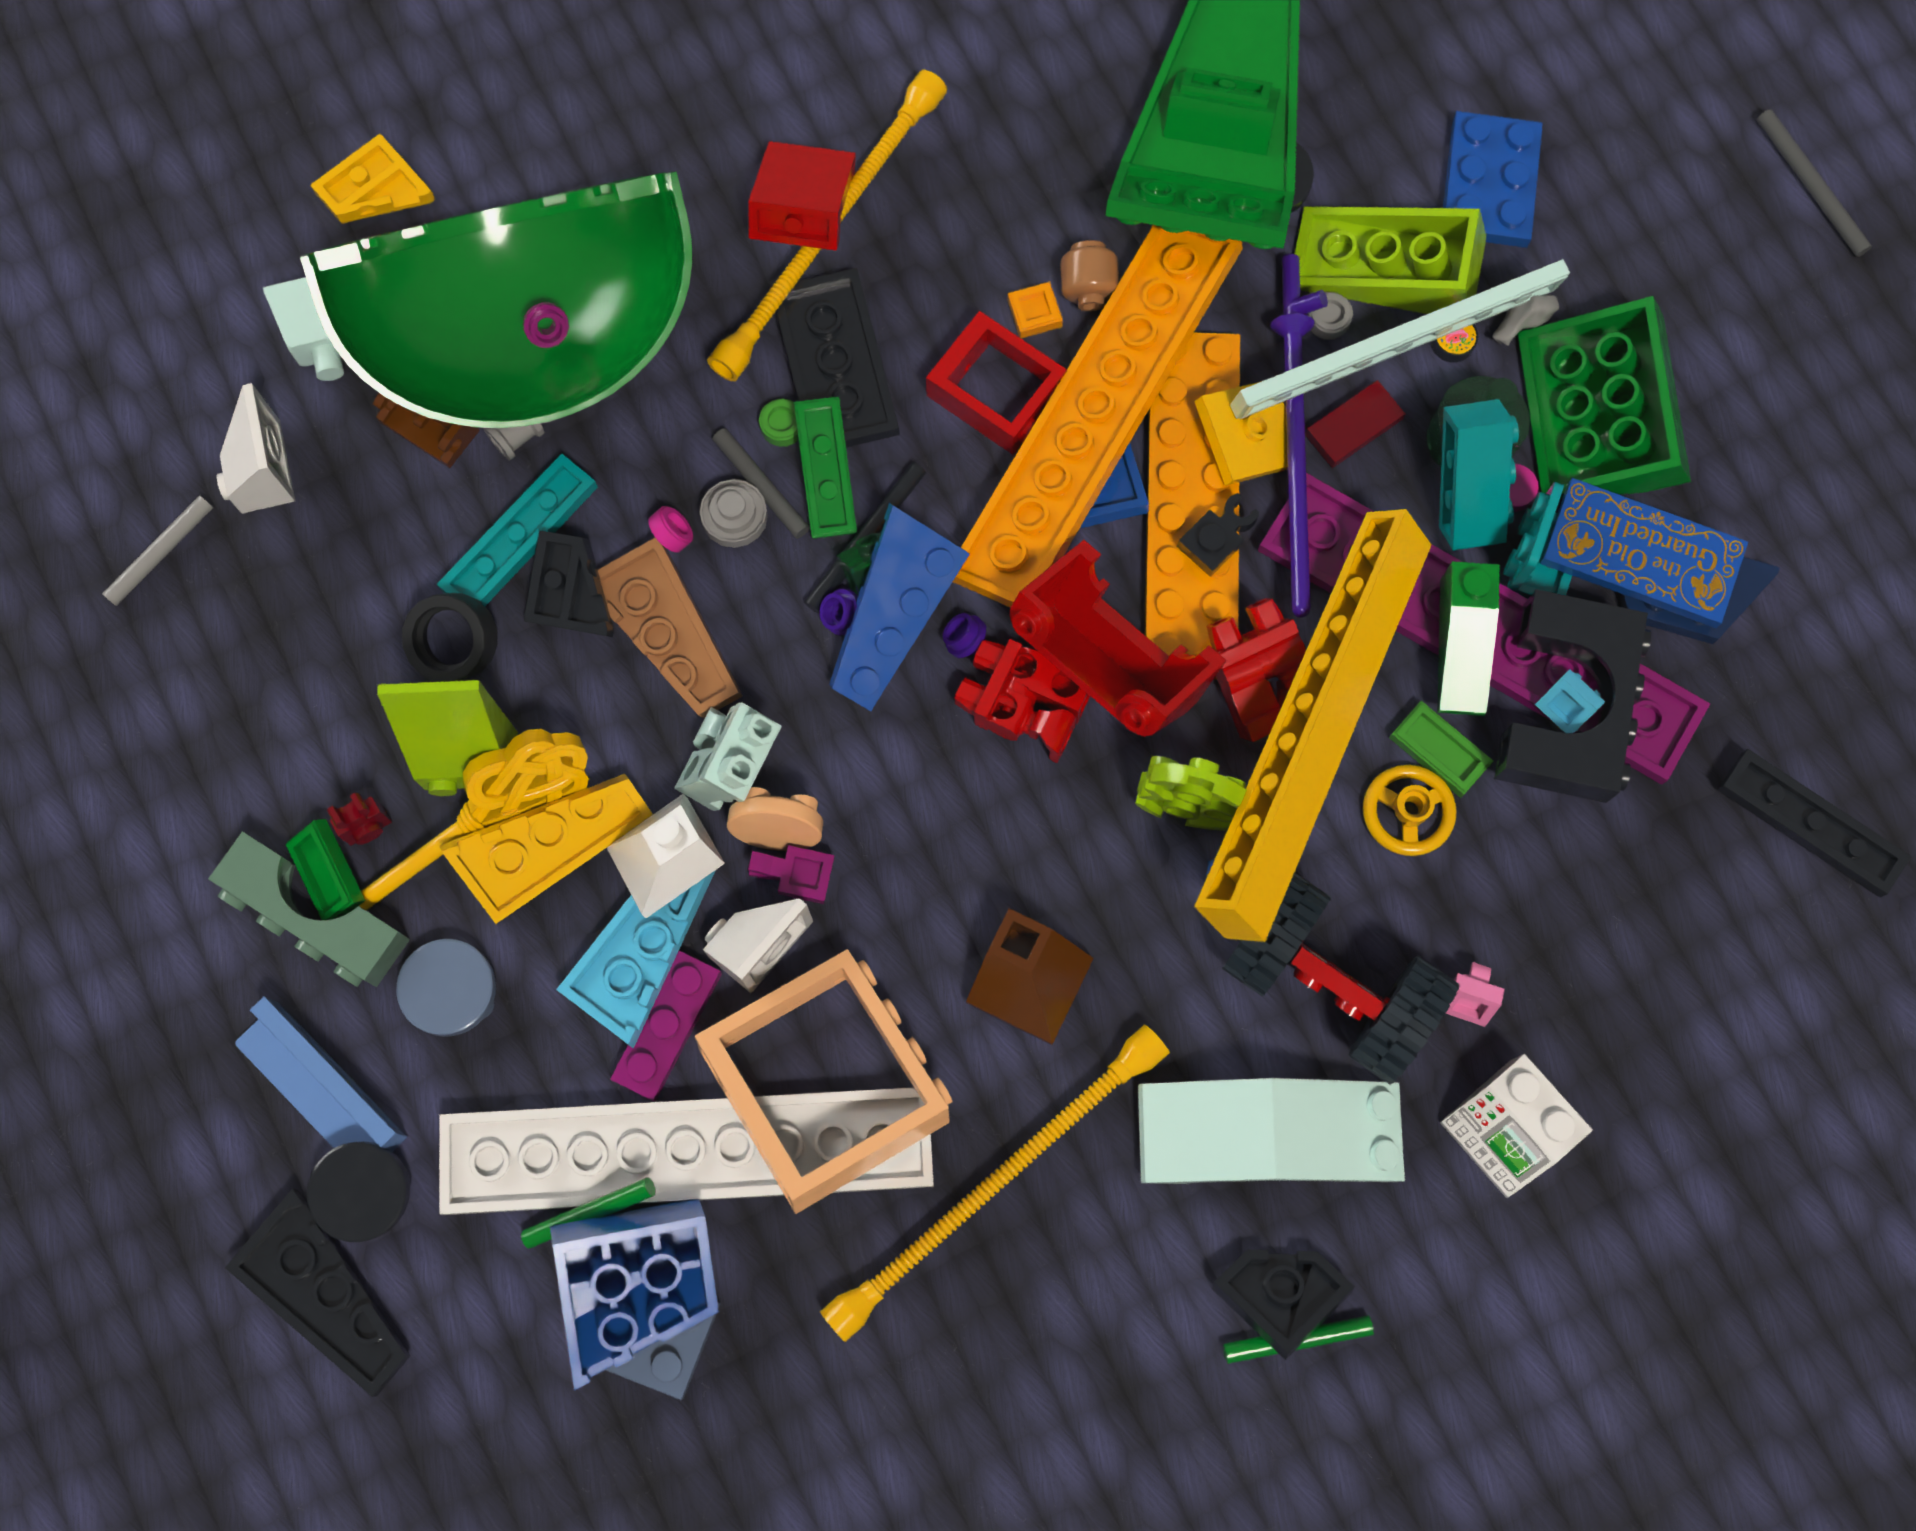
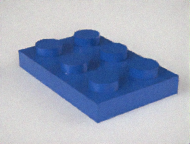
M1456 111L1452 120L1443 208L1480 209L1487 236L1486 242L1527 248L1532 240L1543 123Z

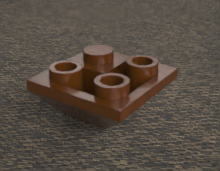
M1009 908L987 951L966 1003L1053 1045L1094 958L1053 929Z

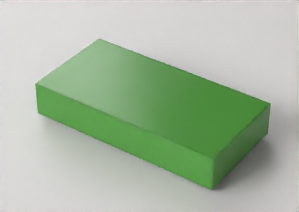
M1422 701L1419 702L1389 737L1390 740L1420 765L1440 776L1449 786L1450 790L1460 798L1493 762L1489 756Z

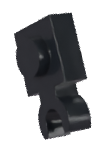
M1239 493L1232 495L1227 500L1223 515L1220 518L1212 510H1209L1178 541L1177 547L1210 577L1242 546L1244 539L1236 532L1250 530L1255 525L1259 516L1257 509H1254L1247 517H1239L1234 513L1233 509L1239 505L1242 498Z

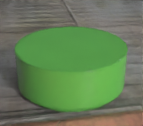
M776 399L766 404L759 415L760 430L765 440L779 447L796 443L799 439L794 402L787 399Z

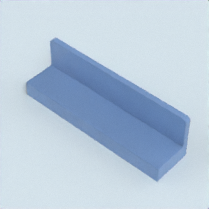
M264 996L250 1009L258 1020L236 1040V1046L333 1148L346 1143L367 1141L377 1143L381 1148L389 1149L393 1152L408 1137L280 1003Z

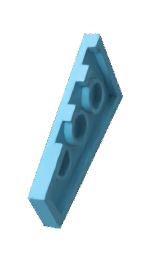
M715 871L648 918L641 914L631 895L556 990L634 1049Z

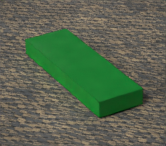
M839 396L794 402L812 539L857 534Z

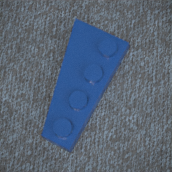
M889 503L884 517L886 521L880 539L876 541L870 559L872 563L864 587L861 586L856 601L857 608L851 626L847 628L829 683L833 690L869 711H872L970 555L966 550Z

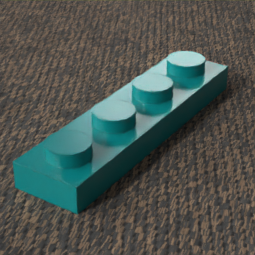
M561 454L436 585L443 593H464L479 600L486 606L536 553L539 531L555 533L598 488L595 480L565 455Z

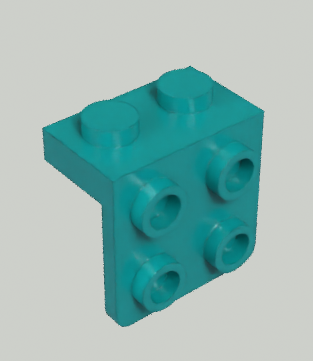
M1557 482L1552 484L1546 494L1538 492L1531 509H1526L1517 534L1523 537L1518 549L1512 550L1504 569L1503 575L1510 577L1507 588L1527 599L1535 589L1566 596L1572 575L1540 564L1557 516L1556 509L1564 487L1563 484Z

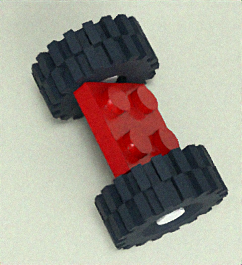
M1294 872L1266 941L1241 940L1222 969L1263 997L1291 959V964L1297 967L1293 972V976L1316 992H1319L1322 986L1328 988L1337 995L1334 999L1335 1005L1356 1020L1360 1021L1364 1014L1370 1017L1363 1030L1357 1036L1356 1042L1351 1047L1348 1056L1391 1085L1405 1072L1407 1066L1413 1062L1420 1049L1425 1046L1432 1032L1440 1024L1441 1018L1448 1011L1450 1003L1454 1000L1460 985L1421 957L1416 956L1407 965L1405 970L1401 972L1396 982L1386 992L1385 997L1382 998L1303 943L1326 908L1331 896Z

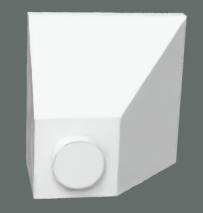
M252 383L243 385L220 453L223 473L217 474L218 487L223 499L230 500L242 514L295 501L280 419Z
M684 794L607 847L637 907L645 918H648L725 864L690 801Z
M800 898L737 912L728 921L724 918L720 919L710 929L705 937V941L708 944L703 951L708 958L748 992L752 993L812 924L813 919L807 904Z

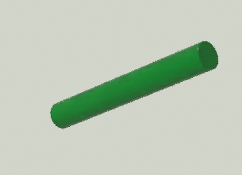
M649 1177L641 1179L521 1232L522 1242L525 1247L531 1249L552 1240L550 1226L605 1217L655 1196V1185Z
M1369 1315L1321 1324L1296 1350L1374 1335L1371 1318ZM1261 1336L1223 1344L1227 1364L1279 1354Z

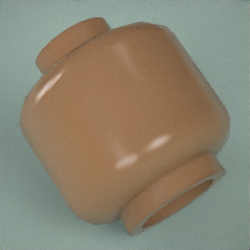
M1087 240L1073 244L1071 250L1064 254L1061 259V288L1063 296L1068 301L1078 304V308L1083 311H1096L1104 308L1105 302L1109 300L1119 283L1118 258L1116 254L1106 248L1105 243L1101 241Z

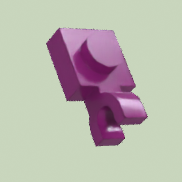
M788 845L785 859L752 851L748 867L749 876L767 880H780L778 887L779 895L824 904L835 855Z

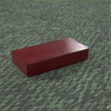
M1377 380L1307 428L1305 436L1333 469L1402 421L1406 413Z

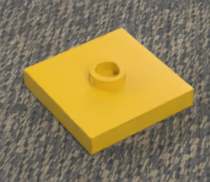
M1257 383L1202 395L1194 401L1225 486L1288 470L1286 406L1284 402L1243 419H1236L1230 406L1240 390Z

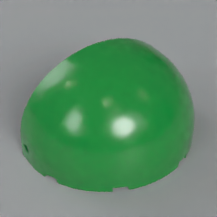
M677 171L594 185L543 198L529 199L424 223V225L395 230L332 246L321 251L305 254L300 258L315 308L326 334L347 365L364 382L384 397L428 418L470 427L509 428L549 422L588 408L615 393L632 380L653 359L675 327L685 303L692 269V239ZM543 302L559 306L565 312L569 321V330L565 339L560 344L549 348L538 347L531 343L523 329V320L527 311L534 305ZM551 318L541 319L538 323V328L548 329L552 325L553 320Z

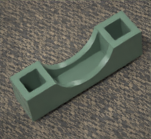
M242 831L208 878L222 888L217 897L241 912L246 905H249L261 913L256 922L279 937L286 929L299 938L294 947L318 962L323 955H326L338 963L333 972L354 986L358 987L362 980L377 987L410 939L361 907H357L348 914L332 920L320 921L306 918L299 911L293 899L292 877L295 865Z

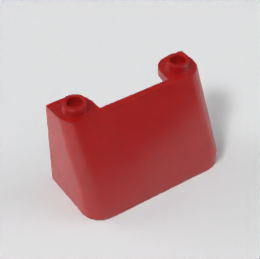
M1082 540L1019 591L1010 609L1011 623L1018 635L1024 638L1118 719L1127 729L1137 735L1151 736L1188 712L1199 701L1227 660L1209 645L1199 654L1189 655L1186 654L1188 649L1181 644L1170 656L1167 655L1102 599L1110 583L1104 578L1099 581L1095 574L1094 565L1100 558L1101 553L1087 541Z

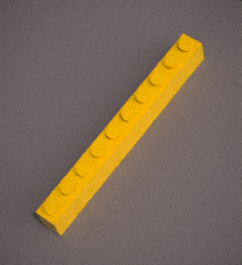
M1407 509L1366 513L1248 782L1247 791L1241 805L1237 807L1194 907L1224 938L1265 942L1432 546Z

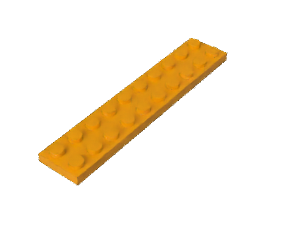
M1152 226L1069 365L1067 372L1060 380L962 544L961 548L970 553V555L953 580V583L1011 608L1019 591L1064 556L1242 251V241L1233 239L1215 241L1201 233L1190 231L1172 233L1165 231L1160 226Z

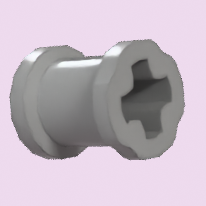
M540 423L523 427L484 428V432L493 445L509 461L515 457L514 451L533 436L541 437L545 433Z

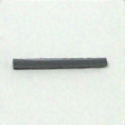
M1769 109L1762 113L1756 121L1854 255L1859 257L1870 250L1872 245L1773 110Z

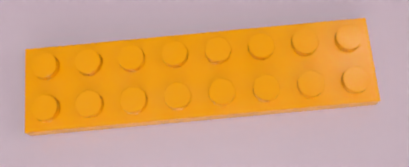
M1194 332L1148 410L1147 499L1149 511L1147 513L1145 636L1169 656L1181 644L1188 649L1186 654L1189 655L1199 654L1208 645L1211 646L1206 626L1219 619L1231 616L1238 627L1239 549L1210 577L1183 553L1177 545L1178 541L1209 510H1212L1220 518L1223 515L1227 500L1232 495L1239 493V482L1227 486L1224 484L1194 401L1202 395L1240 387V334ZM1238 505L1236 508L1233 509V510H1234V513H1235L1237 516H1239V505Z

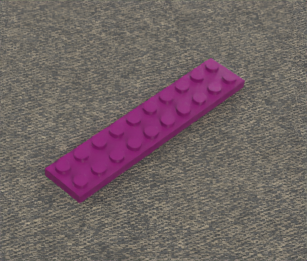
M1306 473L1310 582L1332 593L1366 513L1374 511ZM1288 499L1261 542L1258 552L1291 570ZM1432 545L1396 632L1439 656L1440 579L1452 561H1462ZM1499 583V613L1490 686L1550 721L1552 720L1535 704L1569 669L1574 673H1579L1582 676L1581 680L1593 691L1597 690L1601 694L1594 677L1579 663L1565 657L1517 647L1523 606L1527 598ZM1640 664L1639 673L1644 674L1645 681L1641 697L1637 702L1634 701L1632 718L1637 719L1638 727L1633 744L1627 746L1625 762L1630 763L1633 769L1662 785L1671 776L1710 703ZM1602 706L1574 733L1593 729L1600 718Z

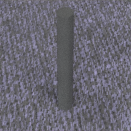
M726 428L719 430L712 438L716 445L748 483L760 491L765 499V503L796 539L804 536L810 529L808 524Z

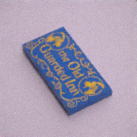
M1572 478L1567 484L1540 564L1717 628L1723 622L1748 541Z

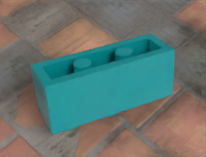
M1499 399L1444 407L1439 529L1453 551L1506 543L1507 526L1514 519L1513 505L1509 495L1510 484H1514L1516 481V466L1512 458V447L1514 443L1518 442L1519 427L1515 416L1508 413Z

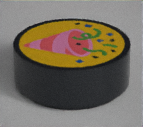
M1473 324L1431 341V347L1434 353L1444 361L1451 363L1464 361L1472 354L1477 345V328Z

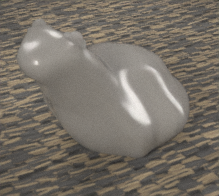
M1551 294L1544 296L1533 295L1529 301L1507 310L1500 326L1493 333L1492 339L1499 344L1503 343L1508 346L1520 330L1535 328L1547 322L1559 309L1556 296Z

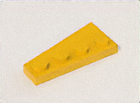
M622 774L442 844L439 848L494 923L497 924L652 816L653 813L629 778Z

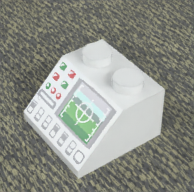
M1525 1054L1507 1062L1440 1122L1506 1198H1509L1556 1164L1593 1131Z

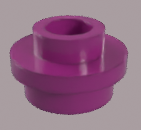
M543 302L534 305L527 311L523 320V329L531 343L538 347L549 348L560 344L565 339L569 330V321L565 312L559 306ZM551 318L553 320L552 325L548 329H539L538 323L541 319Z

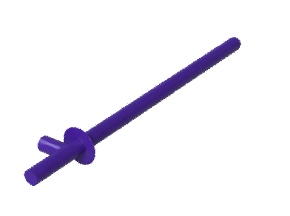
M1287 254L1282 257L1283 315L1275 318L1270 324L1271 330L1284 338L1285 372L1303 365L1302 337L1315 326L1314 319L1305 314L1328 306L1327 295L1323 290L1301 296L1299 256L1295 254ZM1301 394L1286 401L1292 612L1299 618L1306 617L1311 610L1304 394Z

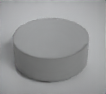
M1326 292L1328 306L1307 313V315L1315 321V326L1310 331L1319 338L1331 340L1339 338L1346 333L1353 318V309L1350 302L1344 296L1334 292Z

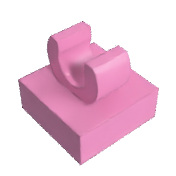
M1473 962L1469 975L1458 973L1453 980L1458 982L1460 987L1454 1000L1450 1003L1446 1014L1484 1027L1488 1024L1500 1008L1504 994L1503 988L1489 984L1491 968Z

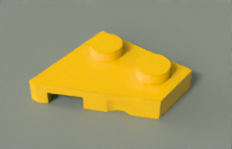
M378 134L310 185L314 193L341 224L429 204L435 200L428 186L381 134Z

